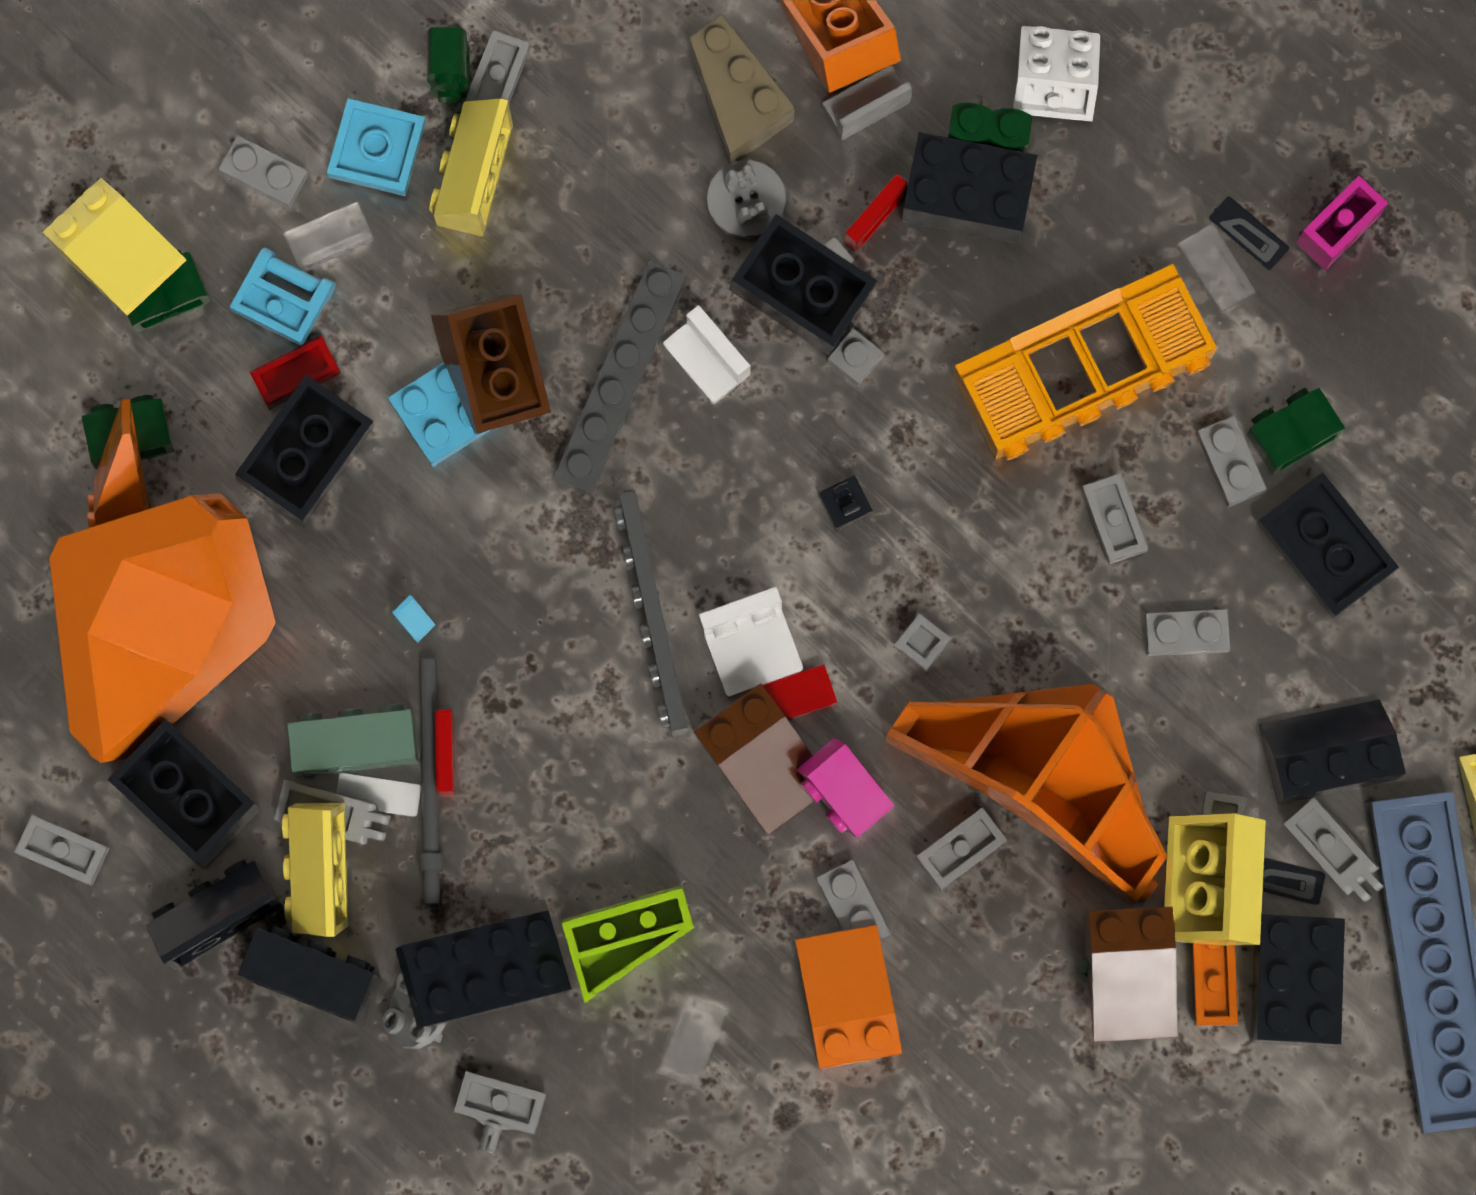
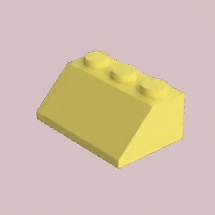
M508 100L466 101L463 103L461 114L454 113L449 136L454 137L451 152L445 150L442 155L439 173L443 174L444 178L441 189L434 188L429 206V211L434 212L437 226L484 236L513 126Z
M345 802L295 803L288 807V814H283L282 834L284 839H289L290 855L284 856L283 872L285 880H290L291 896L285 899V919L287 922L292 921V932L335 937L349 926Z
M1235 813L1169 816L1164 907L1173 906L1176 942L1226 946L1260 945L1266 820Z

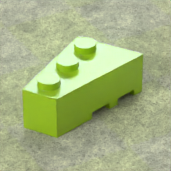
M681 885L561 920L584 1003L594 998L605 988L623 978L634 968L694 928Z

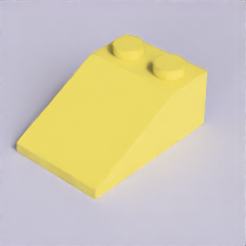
M102 178L88 188L83 195L42 232L65 260L126 316L186 261L122 195Z

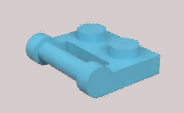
M264 247L258 254L232 301L230 309L232 312L302 346L325 304L331 299L336 283L325 277L320 280L276 258L275 252ZM269 271L313 293L311 300L307 302L263 280L265 274Z

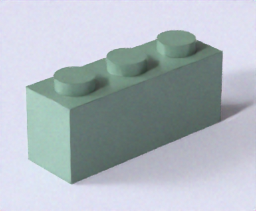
M402 704L384 705L379 707V713L363 714L362 709L342 710L338 712L337 718L322 719V714L319 713L303 714L297 716V722L287 723L291 769L296 777L419 764L414 714L411 709L404 710V705Z

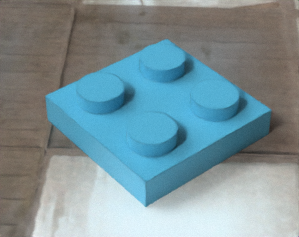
M348 98L327 170L328 178L406 196L426 125L425 117Z
M444 362L388 397L390 404L432 467L489 432L474 434Z

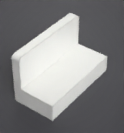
M698 305L686 315L687 323L667 338L663 345L707 399L715 404L750 376V364Z

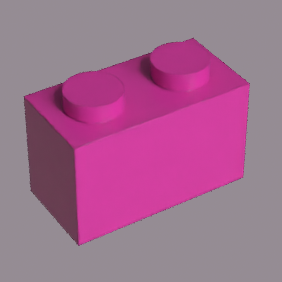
M1358 176L1303 230L1296 244L1326 271L1382 215L1388 202L1363 178Z
M836 738L830 740L797 769L805 779L800 786L815 803L822 800L830 810L825 817L840 834L846 830L858 838L895 806L847 745Z

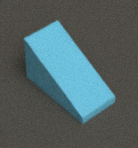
M411 595L392 612L396 622L417 643L435 626V623Z

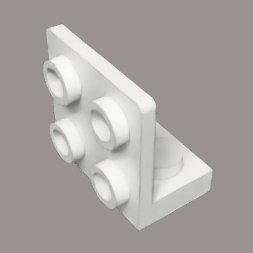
M1022 26L1013 108L1033 116L1092 122L1099 79L1100 34L1082 30L1070 31L1043 26Z
M777 587L699 614V624L727 697L731 698L745 693L760 683L764 685L802 672L803 665L784 617L782 600Z

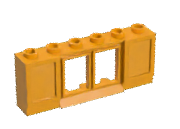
M1171 264L955 365L953 377L994 459L997 460L1006 456L1007 460H1011L1026 453L1029 450L1028 445L1041 438L1044 443L1059 438L1066 433L1064 428L1073 423L1079 422L1080 426H1084L1097 420L1102 416L1100 411L1115 405L1116 409H1120L1135 402L1138 399L1137 393L1150 387L1153 392L1166 388L1175 381L1174 376L1186 370L1189 375L1204 370L1211 365L1209 360L1213 358L1217 346L1182 278L1179 276L1174 264ZM1118 313L1146 369L1107 386L1080 331ZM1067 337L1095 393L1056 411L1029 355Z

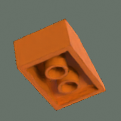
M779 0L812 68L829 93L901 61L896 29L876 0Z
M130 398L121 400L94 477V494H87L89 528L150 509Z
M877 924L795 939L819 1069L902 1054Z

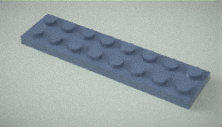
M1445 792L1369 803L1378 865L1380 867V877L1385 885L1382 890L1421 1134L1476 1127V928L1454 793Z

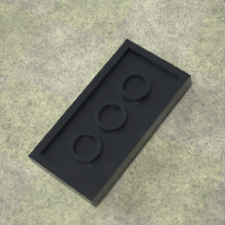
M548 910L401 945L395 949L418 1030L563 994L572 990Z

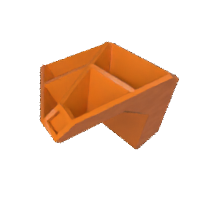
M221 493L188 496L59 537L49 557L69 731L87 749L88 754L100 763L127 759L165 719L173 725L267 641L276 623L248 519Z
M1086 684L944 702L910 701L888 732L885 741L897 749L980 790L1055 841L1130 907L1138 899L1146 903L1159 882L1154 880L1153 877L1167 858V854L1144 811L1114 698L1096 685Z

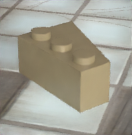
M722 15L690 37V53L712 111L729 164L734 161H740L794 122L793 104Z

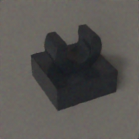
M855 475L818 492V497L835 531L873 513Z

